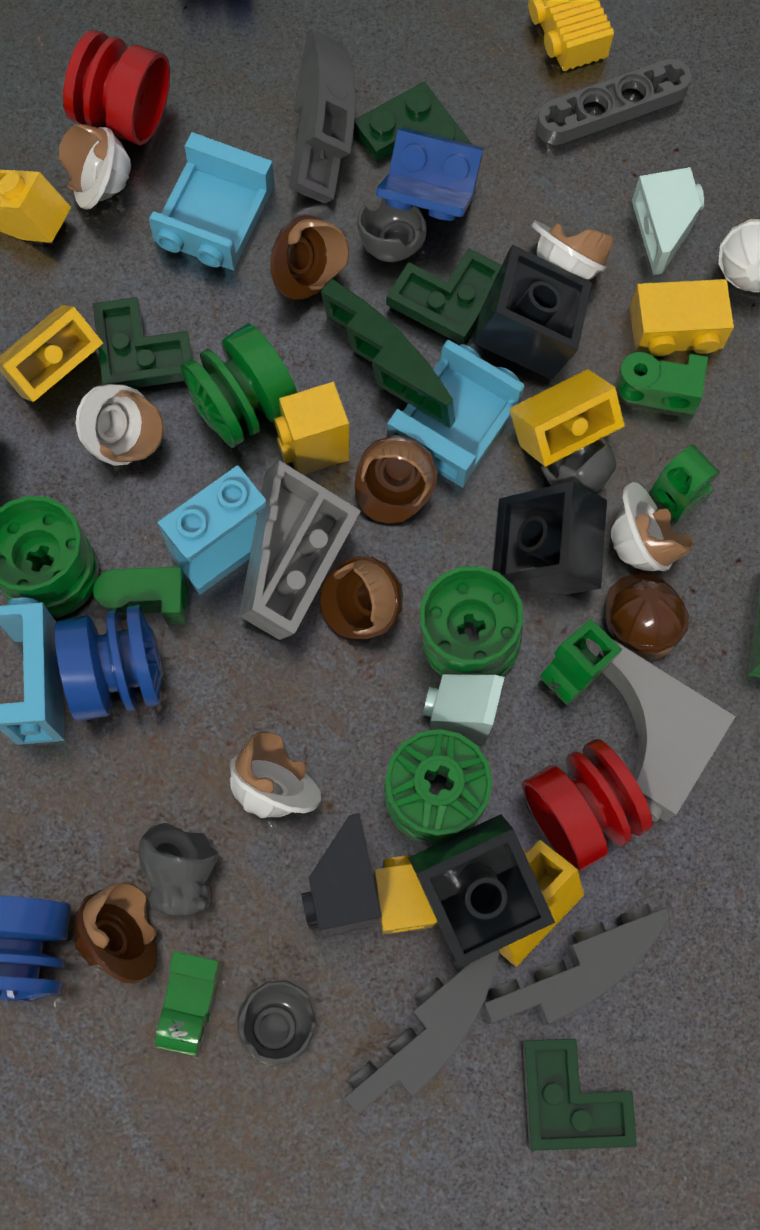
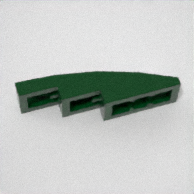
M331 278L321 290L326 315L346 327L351 350L372 362L376 384L451 428L455 423L453 398L428 361L397 327L368 302Z

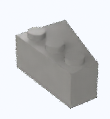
M279 460L265 472L261 494L266 499V506L257 514L239 617L281 640L295 634L361 510Z

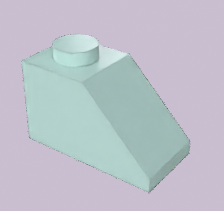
M691 167L639 176L632 204L653 276L664 272L692 230L699 211L704 207L703 189L699 183L695 184Z
M443 674L439 689L429 687L422 715L431 717L429 730L444 729L461 733L473 743L484 746L493 726L505 677L498 675Z

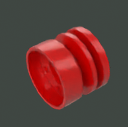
M98 30L87 31L78 41L66 70L63 87V107L66 117L77 124H87L97 128L107 127L112 130L115 137L139 146L147 143L154 135L167 103L171 73L169 59L162 52L138 44L127 48V44L121 38H109L106 33Z
M593 739L585 744L582 749L583 754L573 751L567 755L566 765L569 777L559 767L549 765L525 779L522 783L525 800L541 832L553 850L577 868L579 873L607 856L608 848L604 834L615 844L623 847L632 839L631 834L641 836L653 827L652 814L634 776L616 752L600 739Z

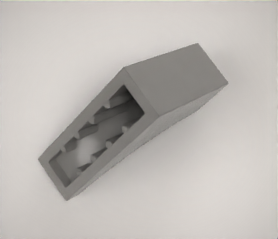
M616 642L623 650L603 674L620 691L631 711L638 743L637 762L633 776L646 798L652 814V821L657 822L660 818L667 822L677 815L736 716ZM602 650L597 657L604 658Z

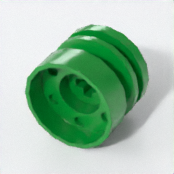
M247 323L221 340L222 350L226 359L225 363L219 356L207 348L199 354L203 367L193 358L180 366L182 376L189 389V395L199 414L207 425L216 431L231 448L244 441L242 429L251 436L260 431L255 409L273 423L274 418L281 416L279 398L298 393L286 366L267 338L250 323Z
M25 496L9 501L0 507V590L7 599L32 598L37 600L38 603L43 602L54 619L69 615L86 603L93 592L94 583L98 578L99 565L93 547L84 535L77 519L67 507L49 497Z
M481 566L457 567L441 574L427 588L420 605V628L423 651L431 668L441 677L443 674L498 675L503 677L514 666L521 648L523 606L514 585L499 572ZM473 628L475 634L479 635V639L470 641L468 635L465 634V629Z
M444 729L422 731L402 742L389 760L383 793L386 813L396 830L414 843L434 846L474 827L482 817L490 799L493 782L489 762L478 745L461 733ZM438 774L446 777L445 787L450 790L442 789L438 795L429 792L431 783L428 780L434 781Z

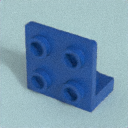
M400 127L396 134L389 174L377 186L376 196L386 199L385 204L396 209L410 210L412 205L429 209L428 214L441 220L452 221L455 216L463 217L473 200L485 147Z

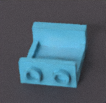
M191 132L185 144L187 163L161 214L153 211L148 219L153 240L167 251L174 253L181 251L197 257L202 263L210 267L222 266L234 271L275 187L273 163L271 160Z
M447 340L442 347L441 357L433 370L453 398L455 423L449 428L408 404L403 412L397 409L388 421L387 437L397 435L416 439L431 452L438 473L463 488L510 420L509 408L521 403L525 386L513 372L503 367H494L481 359L480 355L473 348L464 344L457 345Z
M238 465L157 522L171 560L177 567H182L186 579L199 596L249 560L257 520L256 513L266 506L264 496Z
M14 598L8 600L7 605L0 606V626L14 642H23L24 702L0 704V731L16 745L65 741L64 689L59 672L54 637L56 621L43 602L38 603L37 600L32 598Z

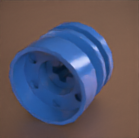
M140 604L127 607V630H124L116 609L107 612L106 634L99 635L96 625L89 615L56 621L54 637L59 672L65 697L75 721L82 722L110 716L112 705L111 693L119 692L126 710L129 712L135 711L137 709V687H140L148 708L161 705L160 687L163 673L158 644L154 631L148 624Z
M0 895V1000L31 1001L47 995H61L62 982L39 979L40 968H64L65 960L43 954L42 948L43 943L68 939L72 905L45 899Z

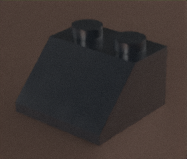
M512 245L481 308L472 343L549 379H553L578 351L592 282Z
M574 481L499 498L493 571L499 572L514 585L516 590L566 595L601 589L607 500Z
M360 813L348 816L309 876L311 891L301 893L307 925L309 929L318 927L321 938L380 926L382 915Z
M502 814L408 857L459 968L555 923L517 835Z

